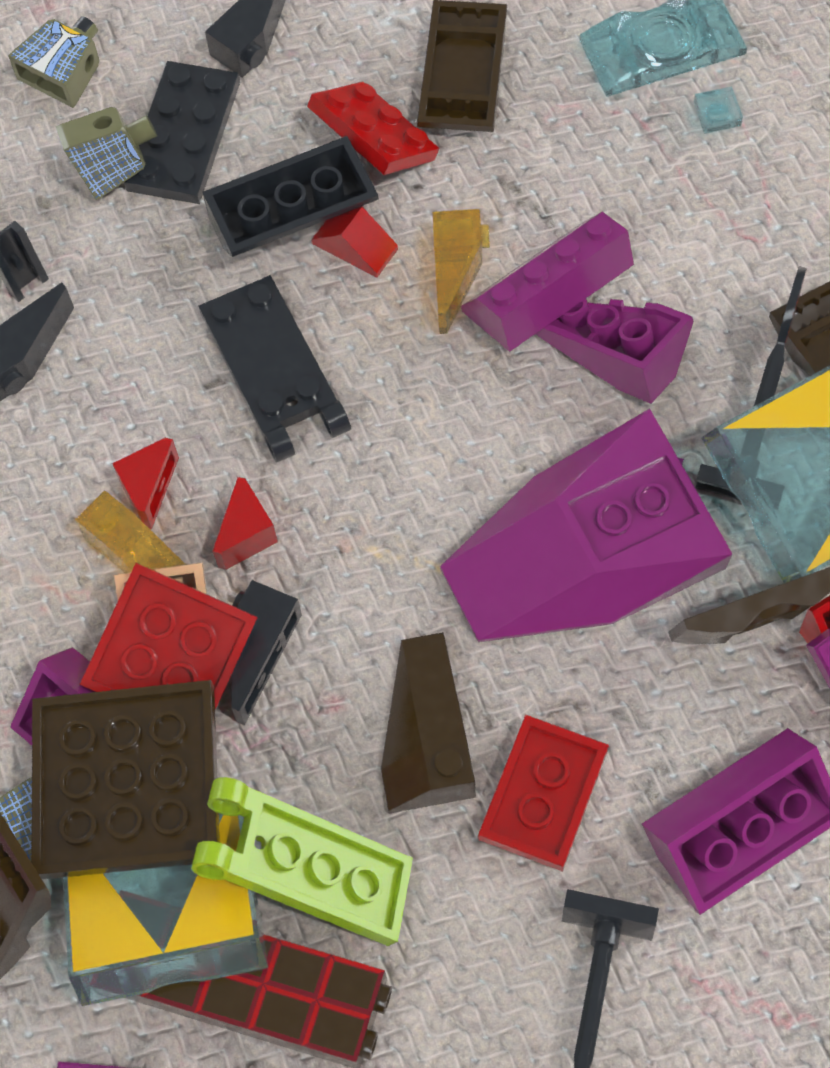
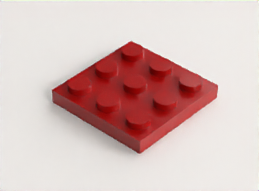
M136 562L80 685L95 692L211 680L214 685L216 710L257 620V616Z

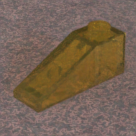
M480 209L432 212L439 334L448 333L482 266V248H490L489 225L481 224Z
M105 490L75 519L85 541L124 573L131 572L136 562L150 569L185 565L133 512Z

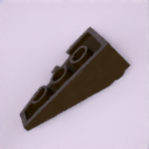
M444 632L401 640L381 764L389 814L476 798L475 778Z

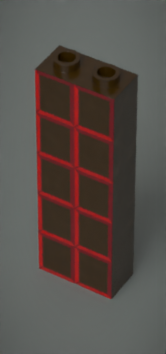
M124 892L121 893L120 897L163 954L95 967L89 981L98 990L350 1068H360L363 1058L371 1060L378 1039V1032L372 1030L377 1012L385 1014L392 993V986L386 985L387 977L385 970L253 931L254 935L164 953L182 910Z

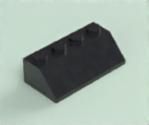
M348 136L202 192L209 220L223 249L231 257L379 200L378 193Z

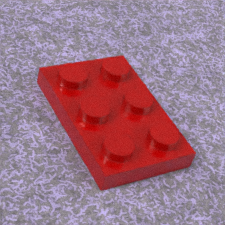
M358 82L311 94L307 107L342 138L348 136L354 149L383 175L435 160L440 148L428 138L423 130L416 128L403 117L399 109L391 106L379 96L371 85Z
M525 714L479 831L478 840L563 872L605 761L609 745Z

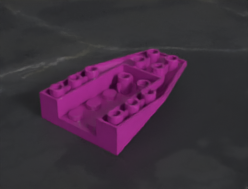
M649 408L534 476L440 566V570L479 643L614 624L725 570L733 554Z

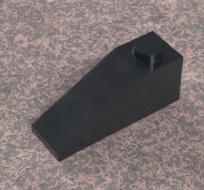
M238 0L205 31L210 56L233 72L239 73V76L242 78L252 68L258 67L268 54L286 0Z
M62 282L0 324V401L9 395L18 393L27 382L33 379L72 313L74 306L68 290Z
M251 580L245 592L240 591L233 602V606L257 616V620L232 672L231 708L236 721L244 726L302 616L297 598L254 580Z

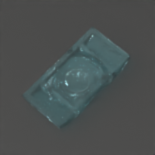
M668 0L657 8L643 12L621 11L580 34L582 47L606 97L747 53V47L723 0Z

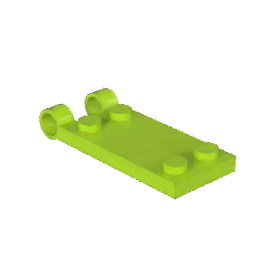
M220 777L213 780L207 803L208 807L216 813L226 816L240 815L244 819L236 851L225 844L215 841H202L197 844L191 867L194 873L212 880L225 879L386 946L398 942L413 861L412 857L250 788L240 780L228 777ZM255 840L261 842V849L255 847Z

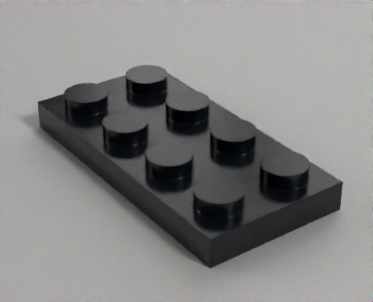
M167 61L148 113V118L156 131L157 137L139 145L146 165L144 169L124 182L126 191L200 204L203 196L202 192L205 190L240 85L239 73Z

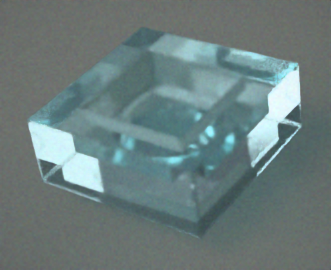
M732 86L695 94L694 106L704 134L742 125L743 115Z

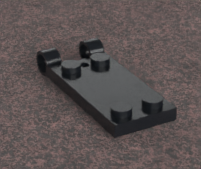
M271 275L198 306L200 314L276 463L295 455L293 444L285 429L286 427L319 413L331 438L351 430L348 416L342 404L336 399ZM294 400L298 401V403L295 406L287 405V403H290Z

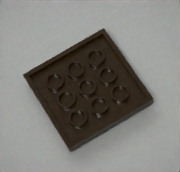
M211 680L32 699L31 863L41 879L191 865L198 843L202 841L220 843L219 813L214 812L207 805L213 780L218 778L215 693Z

